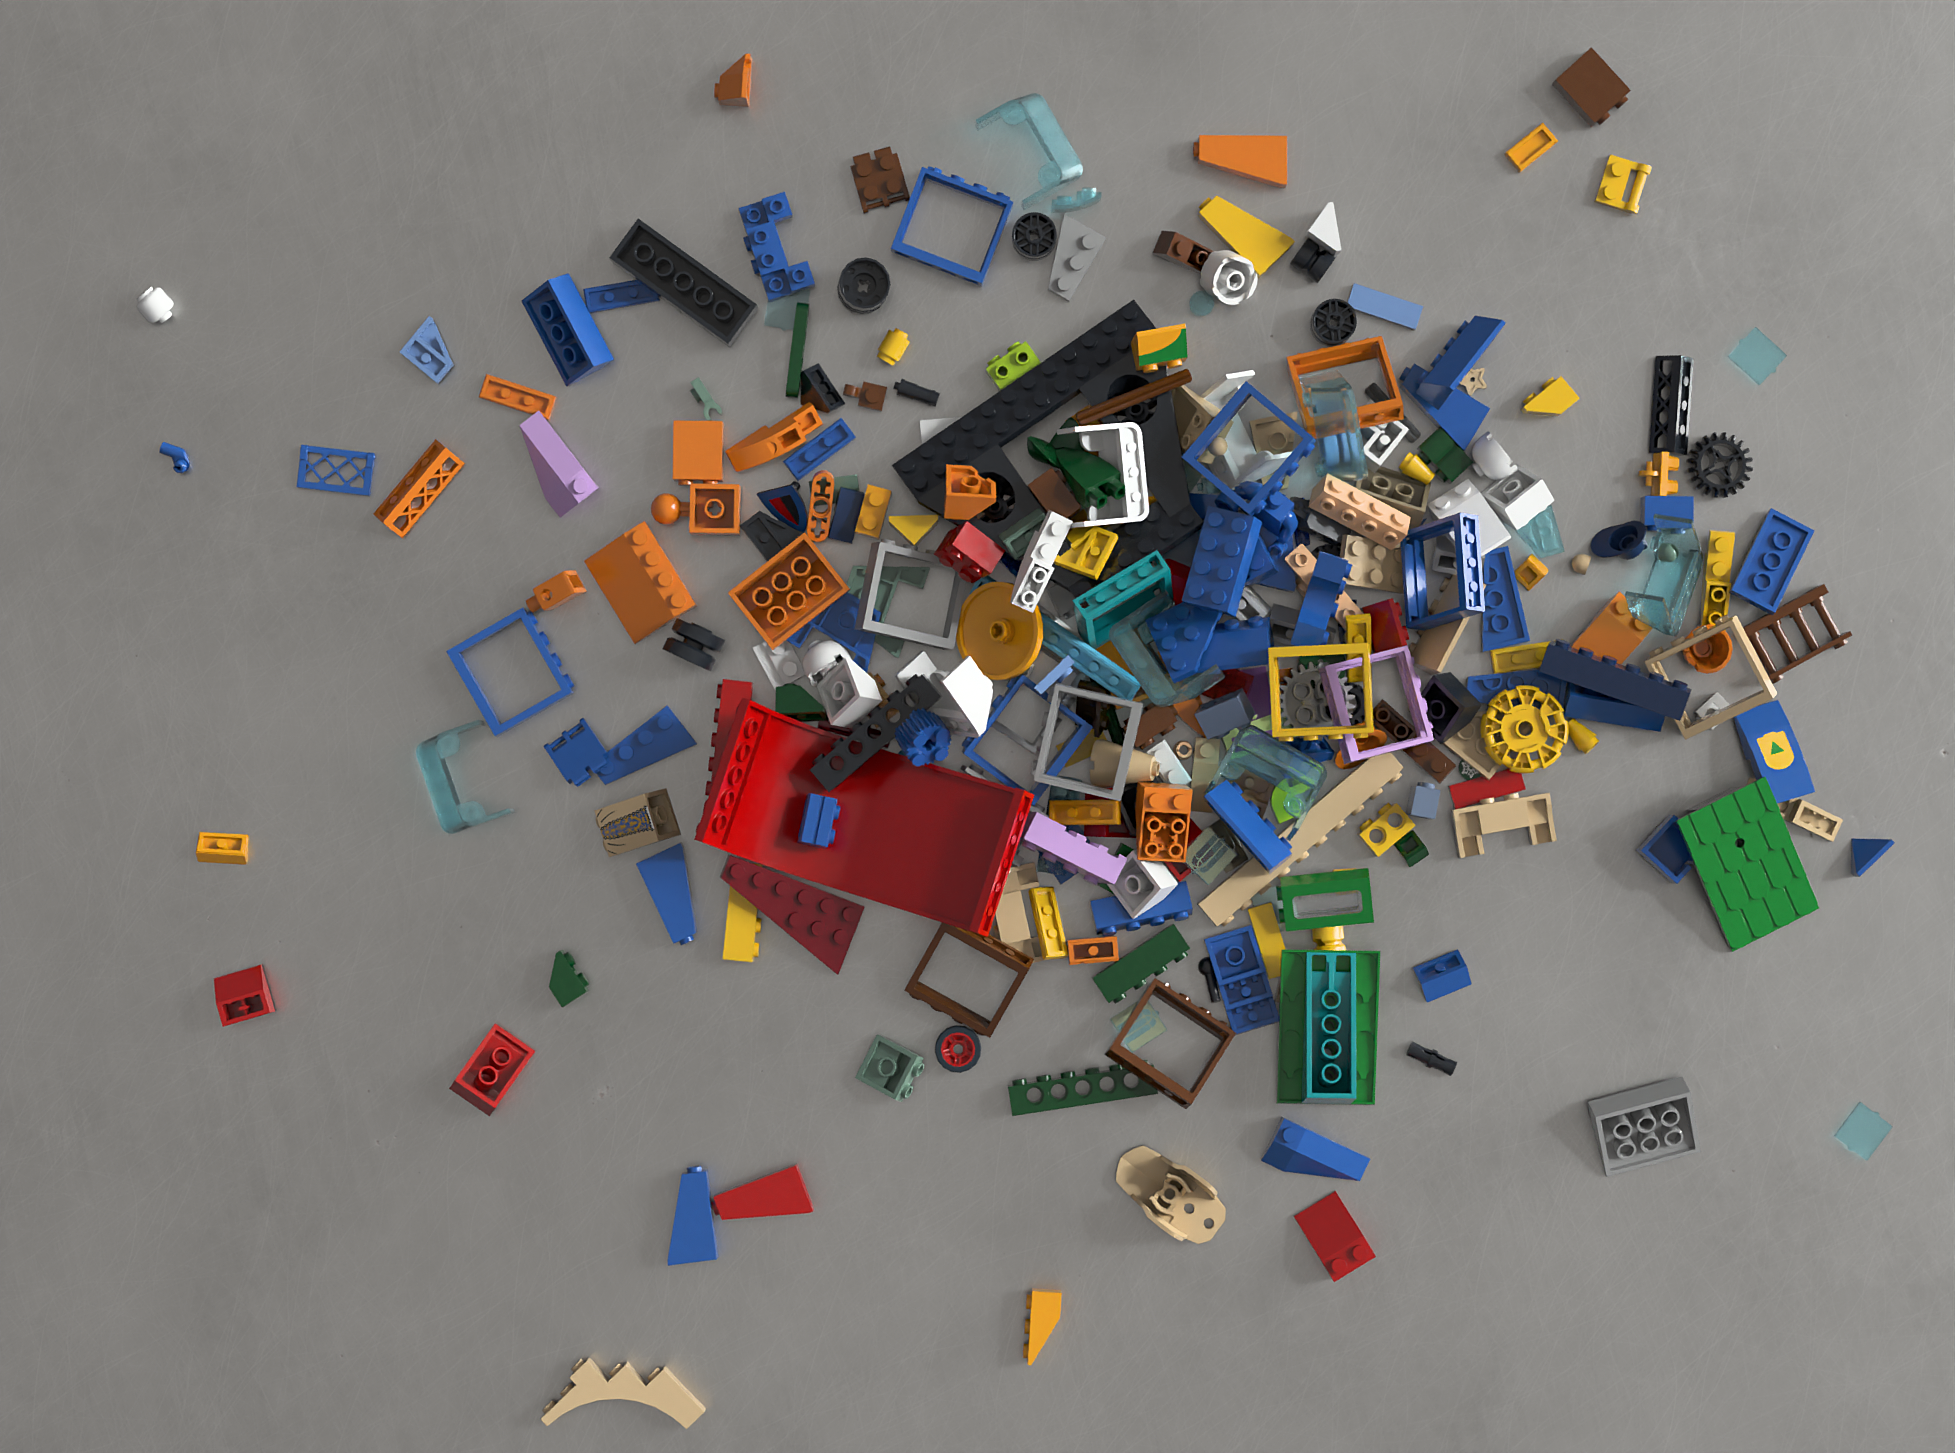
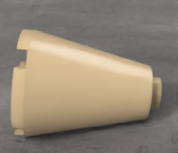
M1105 739L1095 741L1090 761H1094V769H1090V782L1092 785L1099 787L1114 786L1122 745ZM1133 749L1125 784L1153 781L1160 771V763L1156 761L1155 756Z

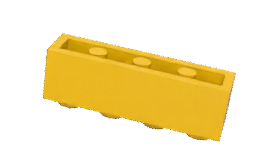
M753 863L755 865L763 867L762 864ZM730 886L723 959L753 962L754 957L759 955L760 943L755 942L756 933H761L762 918H758V909Z

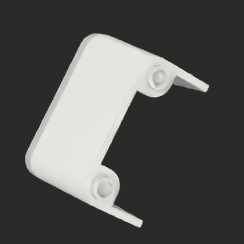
M1251 370L1226 374L1205 391L1201 397L1222 410L1245 381L1252 378L1255 373ZM1238 412L1231 419L1234 423L1225 438L1228 445L1226 453L1222 456H1216L1212 464H1209L1212 473L1231 490H1234L1235 486L1242 482H1254L1272 474L1292 453L1287 452L1273 455L1267 450L1256 453Z
M1133 422L1058 429L1057 435L1079 433L1081 446L1086 451H1098L1100 458L1121 472L1120 481L1126 486L1123 498L1117 500L1110 496L1107 498L1106 505L1100 509H1096L1092 505L1089 506L1087 509L1088 521L1072 523L1070 528L1144 520L1149 513L1140 427Z
M921 650L895 675L905 689L908 687L905 682L913 675L921 676L925 674L943 696L927 712L931 711V713L934 712L938 715L950 731V734L978 738L985 732L993 694V684L988 677L982 674L971 656H967L951 672H944L943 670H937L927 654ZM914 692L909 693V697L917 705L919 702L918 695Z

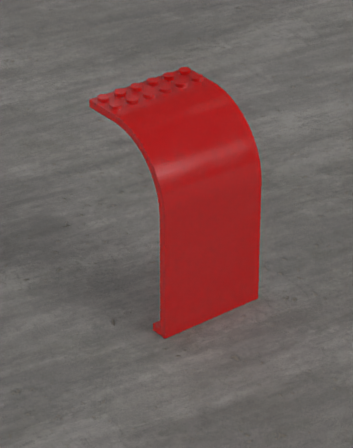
M741 699L740 704L736 708V717L732 728L728 732L725 749L720 756L717 773L712 780L709 797L704 803V812L701 821L696 827L694 840L812 882L988 937L1034 794L930 763L929 765L925 763L921 766H915L907 756L883 749L878 751L833 791L828 792L810 769L814 766L812 761L822 753L825 756L833 750L830 746L842 736L792 719L752 700ZM852 741L850 744L851 751L854 754H859L863 749L862 743ZM835 756L831 764L834 769L840 770L844 766V761L840 756ZM808 793L837 799L836 805L840 806L838 820H833L832 829L835 830L833 844H828L826 849L797 843L806 795Z

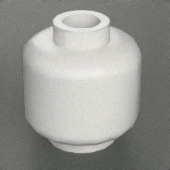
M150 287L137 298V310L149 323H155L159 320L162 324L172 315L170 310L173 307V301L161 288L153 289Z

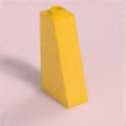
M1217 195L1212 200L1208 197L1199 206L1201 211L1198 217L1232 252L1252 262L1258 279L1295 243L1291 237Z

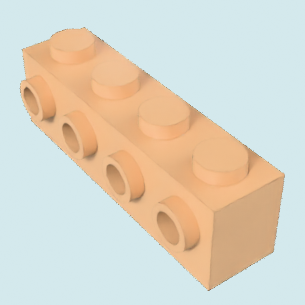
M1328 473L1312 489L1309 502L1310 508L1390 550H1393L1408 534L1411 517Z

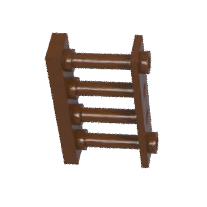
M1825 584L1819 585L1778 607L1775 614L1770 615L1767 613L1743 627L1772 684L1784 678L1783 673L1833 646L1834 649H1838L1848 643L1846 639L1852 636L1851 631L1840 634L1823 603V595L1829 592ZM1809 603L1811 607H1815L1832 640L1821 646L1817 643L1801 614L1803 612L1801 607ZM1787 615L1789 618H1793L1811 650L1799 658L1780 626V619ZM1765 627L1768 630H1772L1789 661L1788 664L1779 669H1776L1759 638V630Z

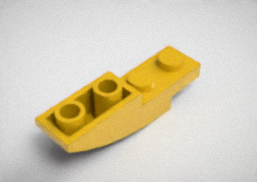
M1709 530L1707 553L1704 555L1701 625H1716L1715 620L1728 615L1729 591L1731 589L1730 574L1735 540L1734 532Z

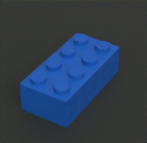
M1208 506L1182 597L1183 602L1193 607L1236 617L1262 521L1254 516Z

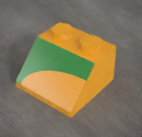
M1185 323L1136 332L1131 341L1136 371L1143 370L1144 373H1151L1157 371L1158 367L1167 365L1168 369L1182 366V363L1188 358Z

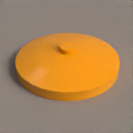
M990 582L975 589L962 605L956 633L957 646L962 659L964 660L967 656H971L982 674L990 680H1009L1024 673L1035 661L1043 639V621L1038 605H1036L1032 613L1012 604L1010 601L1015 584L1009 582Z

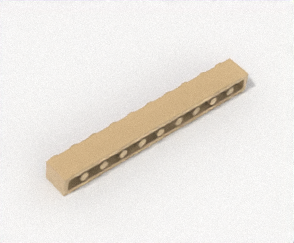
M1391 752L1366 759L1277 835L1279 839L1283 836L1292 846L1290 849L1292 856L1274 872L1269 874L1252 856L1198 902L1197 905L1215 926L1218 927L1220 924L1223 927L1235 918L1232 914L1239 908L1243 911L1253 903L1251 898L1255 894L1259 893L1262 895L1272 886L1269 882L1276 876L1278 879L1284 877L1290 871L1289 865L1294 861L1300 863L1309 855L1307 852L1309 848L1313 845L1317 848L1328 839L1325 835L1333 829L1336 832L1345 825L1344 819L1349 814L1353 816L1358 814L1365 807L1362 804L1369 797L1372 800L1378 797L1383 792L1381 789L1383 785L1387 782L1393 784L1402 776L1400 771L1404 767Z

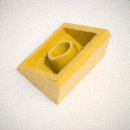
M938 515L889 516V524L910 545L918 546L938 525Z

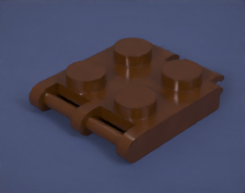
M890 146L875 150L876 159L871 160L869 152L853 157L855 165L850 167L863 213L883 205L884 207H889L890 203L904 199L905 201L910 200L898 154H892ZM902 192H903V194H904V195H900V196H897V197H893V198L887 199L888 196H892V195L899 194V193H902ZM881 198H882V200H883V201H879V202H876V203H872V204L866 205V203H867V202H870V201H874V200L881 199Z

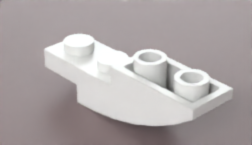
M1051 510L1048 511L1039 532L1035 530L1025 552L1010 601L1012 604L1032 613L1034 612L1054 570L1052 564L1073 523L1072 520Z

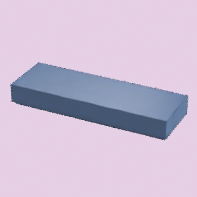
M1355 283L1347 302L1355 311L1412 330H1416L1423 309L1421 305Z

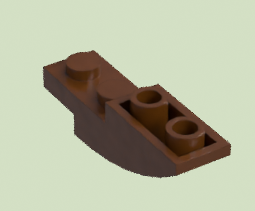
M1382 699L1374 707L1373 725L1378 730L1385 732L1387 738L1392 743L1417 738L1415 727L1386 701ZM1431 742L1401 750L1439 784L1456 767V764Z

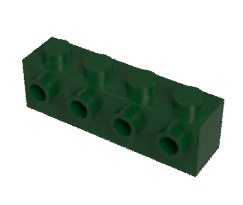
M1172 923L1121 957L1119 961H1115L1093 976L1092 979L1107 1002L1113 1001L1116 1004L1127 997L1125 992L1132 987L1137 990L1145 985L1148 976L1153 973L1155 976H1158L1168 969L1166 964L1172 960L1177 963L1188 956L1186 951L1190 947Z

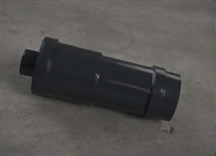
M901 379L900 383L895 382L893 388L898 390L896 394L898 396L914 399L936 407L940 395L935 390L918 386V384L906 381L905 379Z

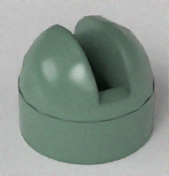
M1672 543L1660 544L1658 557L1661 562L1669 563L1677 559L1679 556L1677 546Z

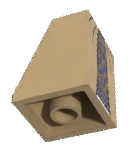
M666 788L594 810L596 824L602 833L603 846L608 852L609 857L681 835Z

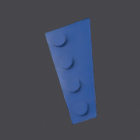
M1540 669L1468 676L1466 688L1481 704H1488L1495 695L1505 689L1509 691L1519 685L1535 686L1540 688L1539 691L1545 694L1550 693L1563 708L1567 681L1539 672ZM1518 698L1511 700L1513 707L1521 705ZM1536 699L1532 704V706L1540 709L1542 703Z
M667 705L607 752L609 756L606 758L609 765L596 774L607 785L680 751L695 746L697 742Z

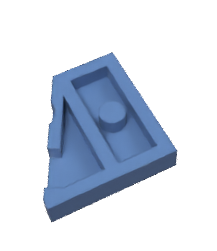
M430 316L400 350L402 355L438 384L454 366L437 326Z
M1067 655L1034 689L1041 695L1056 680L1060 684L1073 671L1070 667L1075 663L1073 659Z

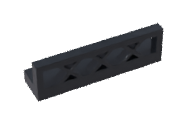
M1683 355L1656 356L1649 453L1669 452L1675 455H1687L1694 358ZM1665 361H1672V371L1666 376L1663 373V363ZM1668 385L1670 395L1664 400L1661 396V391ZM1664 409H1666L1669 413L1668 420L1664 424H1662L1660 421V413ZM1664 433L1667 437L1666 448H1658V438Z

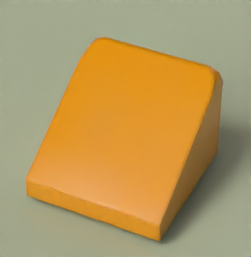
M1531 554L1514 573L1515 578L1530 591L1549 570L1538 558Z

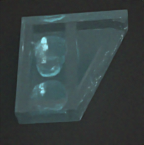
M1552 505L1539 512L1524 527L1515 530L1540 559L1565 552Z

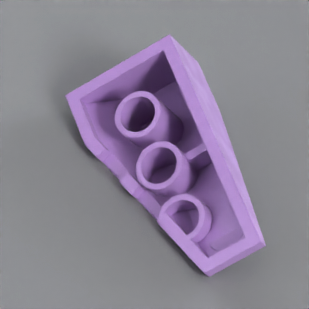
M537 411L519 425L544 497L560 518L599 489L540 411Z

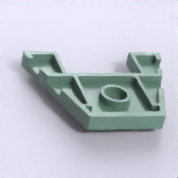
M853 566L846 584L850 589L848 592L861 599L867 566ZM882 566L874 608L881 612L879 623L884 624L898 582L901 581L923 589L930 570L929 567ZM877 634L875 637L876 643L894 657L899 658L904 644L903 640Z

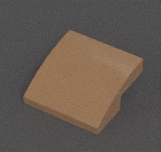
M1231 761L1224 781L1228 780L1230 784L1234 781L1242 789L1243 793L1241 796L1245 801L1251 800L1260 811L1257 814L1262 819L1277 778Z

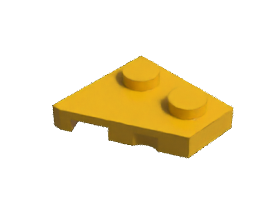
M1094 526L1085 533L1084 537L1073 542L1070 545L1071 548L1063 555H1057L1054 563L1060 567L1097 580L1118 540V536L1116 533Z

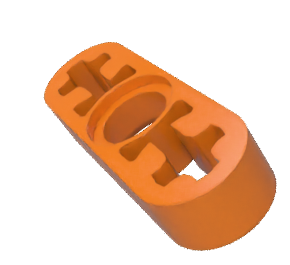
M825 470L815 473L812 479L807 535L815 542L825 540L829 534L834 477ZM822 477H826L827 482H830V484L825 485L824 491L829 496L820 494V483L816 482L821 481ZM824 500L828 505L827 509L824 512H817L813 507L816 501ZM817 518H821V529H824V531H820L819 535H815V531L811 530V528L816 527Z

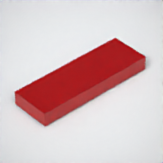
M1509 769L1495 772L1489 781L1481 776L1448 786L1454 809L1480 803L1479 800L1498 798L1526 790L1522 774L1509 771Z

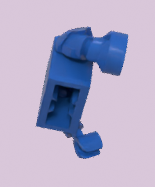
M1245 481L1235 486L1233 491L1242 499H1247L1246 502L1249 503L1264 485L1258 482ZM1220 492L1214 501L1220 509L1237 512L1240 508L1223 492ZM1281 492L1274 496L1270 494L1265 500L1267 503L1266 507L1258 515L1256 513L1253 514L1254 517L1262 521V526L1280 538L1268 549L1271 552L1274 548H1277L1279 550L1277 558L1287 550L1286 542L1290 541L1298 526L1297 517L1293 512L1295 504Z

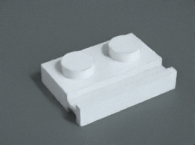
M787 640L774 650L771 649L766 641L753 647L775 691L776 687L792 683L805 676L802 664L792 645Z

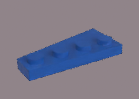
M1505 546L1493 549L1485 554L1483 565V583L1486 584V587L1484 589L1485 612L1482 613V652L1530 641L1509 548Z

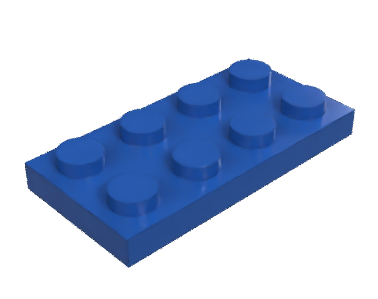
M1771 508L1754 539L1729 593L1770 615L1775 614L1814 530Z

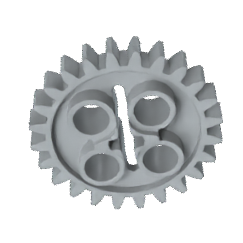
M1309 662L1307 670L1302 664L1298 665L1299 673L1291 669L1290 674L1292 678L1286 676L1282 678L1286 685H1280V690L1283 691L1280 694V704L1283 711L1281 718H1286L1283 727L1291 725V728L1334 726L1332 719H1327L1323 715V709L1326 705L1328 706L1325 694L1320 691L1322 681L1318 669L1323 667L1322 662H1318L1316 668H1314L1312 662ZM1347 677L1338 678L1348 711V709L1355 708L1353 704L1349 703V700L1355 698V695H1348L1347 692L1353 687L1344 685L1348 679ZM1311 680L1315 682V698L1320 699V704L1316 706L1320 720L1319 723L1315 722V705L1309 702L1314 697L1310 684ZM1299 684L1304 685L1307 689V694L1304 698L1299 697L1295 692ZM1301 709H1307L1310 712L1309 721L1303 722L1299 719V711ZM1318 735V741H1322L1323 735Z

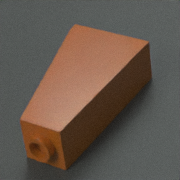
M1199 135L1198 142L1193 143V157H1198V164L1278 188H1285L1287 185V136Z

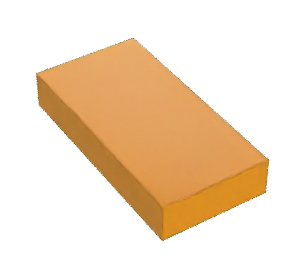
M1541 123L1504 155L1520 173L1555 145L1558 140L1546 125Z

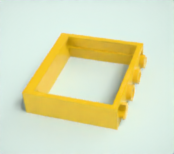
M1370 643L1268 648L1272 737H1279V741H1294L1293 736H1303V740H1318V735H1328V739H1343V734H1353V738H1368V733L1374 732ZM1362 653L1365 725L1282 729L1278 657Z

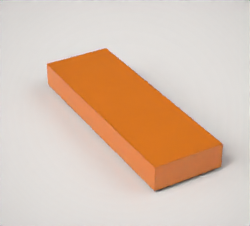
M488 374L485 376L479 394L481 399L531 415L540 411L546 420L550 419L557 398L556 396Z

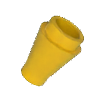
M1411 452L1407 454L1398 466L1403 474L1425 485H1428L1435 476V473L1430 470L1417 454L1414 455Z
M1575 718L1568 722V734L1579 752L1582 750L1584 754H1587L1599 743V740L1596 738L1597 734L1579 723Z

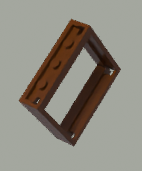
M941 923L904 991L908 992L912 998L926 1002L935 1011L944 1012L951 1016L955 1022L965 1024L971 1027L977 1034L990 1038L1028 973L1034 959L990 934L986 937ZM945 932L1018 972L991 1021L918 981Z
M1154 978L1104 1055L1184 1109H1187L1194 1102L1236 1032L1231 1030L1226 1022L1218 1021L1212 1017L1211 1012L1207 1009L1197 1007L1191 1003V999L1182 993L1178 994L1170 989L1171 986L1167 982L1164 984ZM1152 994L1220 1040L1189 1091L1120 1045Z

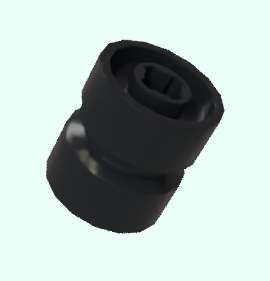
M1308 238L1290 264L1299 271L1306 270L1307 276L1318 283L1336 257L1326 250L1320 251L1319 245Z

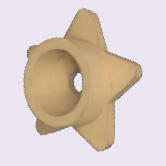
M1471 368L1459 385L1466 388L1467 395L1471 396L1476 389L1487 388L1486 383L1482 379L1485 371L1484 368L1476 370ZM1470 378H1474L1475 381L1471 382Z

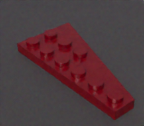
M728 854L720 878L838 975L865 907Z

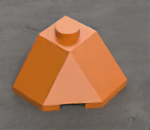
M744 54L720 76L719 83H715L714 98H718L720 105L749 107L751 54Z
M946 464L945 519L970 520L996 502V482L990 478L983 479L978 475V470L972 466Z

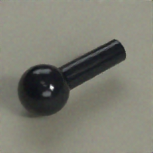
M1204 957L1198 963V970L1205 976L1211 1003H1217L1221 999L1210 958Z

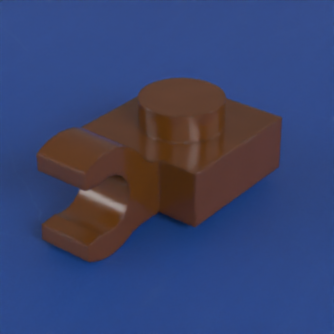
M864 381L862 388L845 384L843 395L858 398V406L882 411L887 387Z

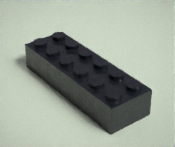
M639 218L609 257L615 265L641 282L728 347H731L758 310L756 303Z

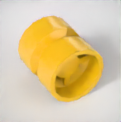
M1343 926L1311 929L1312 940L1317 943L1314 950H1346L1345 945L1341 943V940L1344 939Z

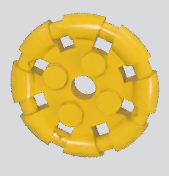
M1519 685L1515 686V689L1509 691L1505 689L1499 692L1487 704L1489 708L1481 718L1480 733L1481 738H1484L1486 744L1485 750L1498 765L1501 766L1503 764L1510 768L1509 771L1516 773H1534L1535 769L1549 767L1562 754L1560 751L1563 744L1566 745L1568 740V720L1565 721L1562 713L1564 709L1550 693L1545 694L1539 691L1540 688L1535 686ZM1518 698L1521 705L1513 707L1511 700ZM1535 699L1542 703L1540 709L1532 706ZM1498 711L1505 714L1501 721L1495 719ZM1553 715L1556 724L1550 726L1547 717ZM1526 722L1531 726V733L1528 736H1523L1519 733L1518 727L1520 723ZM1500 732L1502 742L1496 743L1493 734ZM1548 736L1554 740L1551 747L1545 744ZM1509 750L1518 753L1515 759L1507 756ZM1537 751L1538 758L1531 760L1529 753Z

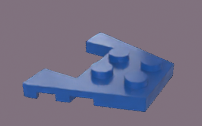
M847 592L789 637L787 641L801 648L814 627L856 653L853 661L867 673L876 634L855 629L860 599ZM875 608L871 621L879 622L881 612Z

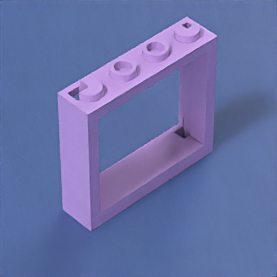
M1407 645L1371 654L1370 664L1396 658L1417 738L1358 752L1353 734H1343V739H1338L1344 764L1433 741L1431 730L1433 725L1431 722H1428L1426 714L1428 710L1427 703L1421 696V681L1419 676L1415 674L1413 667L1414 657H1411ZM1362 657L1318 669L1334 726H1351L1337 672L1362 666Z

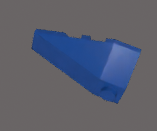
M1281 1117L1261 1161L1284 1172L1360 1181L1370 1158L1289 1119Z

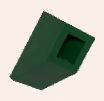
M560 950L555 955L549 988L563 1008L588 992L589 990L586 986L589 985V982L582 972L578 974L573 965L576 962L569 952L564 953L563 950Z

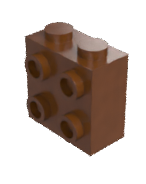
M1156 699L1144 707L1146 712L1140 717L1134 749L1140 747L1143 750L1155 742L1153 739L1155 735L1160 733L1161 736H1164L1176 728L1173 723L1178 721L1175 717L1178 715V712L1171 702L1166 704L1163 700L1159 703ZM1129 718L1123 721L1126 725L1122 728L1124 734H1126Z

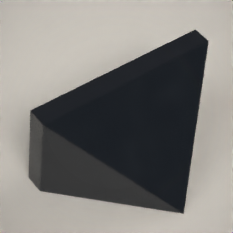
M818 363L801 372V405L804 406L810 402L816 410L830 413L843 406L845 402Z

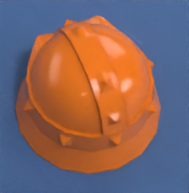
M1711 624L1706 625L1707 629L1714 626ZM1692 630L1685 639L1693 636L1692 632L1694 630ZM1723 630L1682 650L1686 662L1695 667L1697 672L1708 674L1715 673L1727 665L1731 659L1733 648L1729 635Z

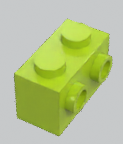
M1019 341L1014 343L1007 349L1008 354L1002 358L997 355L987 362L989 367L986 368V373L999 391L1041 363L1026 341L1022 344Z

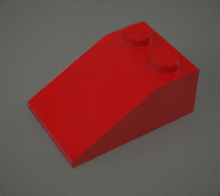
M494 1024L449 1089L490 1117L535 1051L497 1024Z
M1336 1191L1294 1215L1295 1220L1334 1282L1376 1257Z

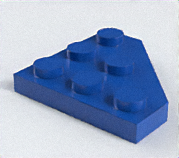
M1182 602L1145 620L1174 684L1197 673L1201 657L1209 646L1213 637V630L1217 621H1220L1222 613L1193 607Z

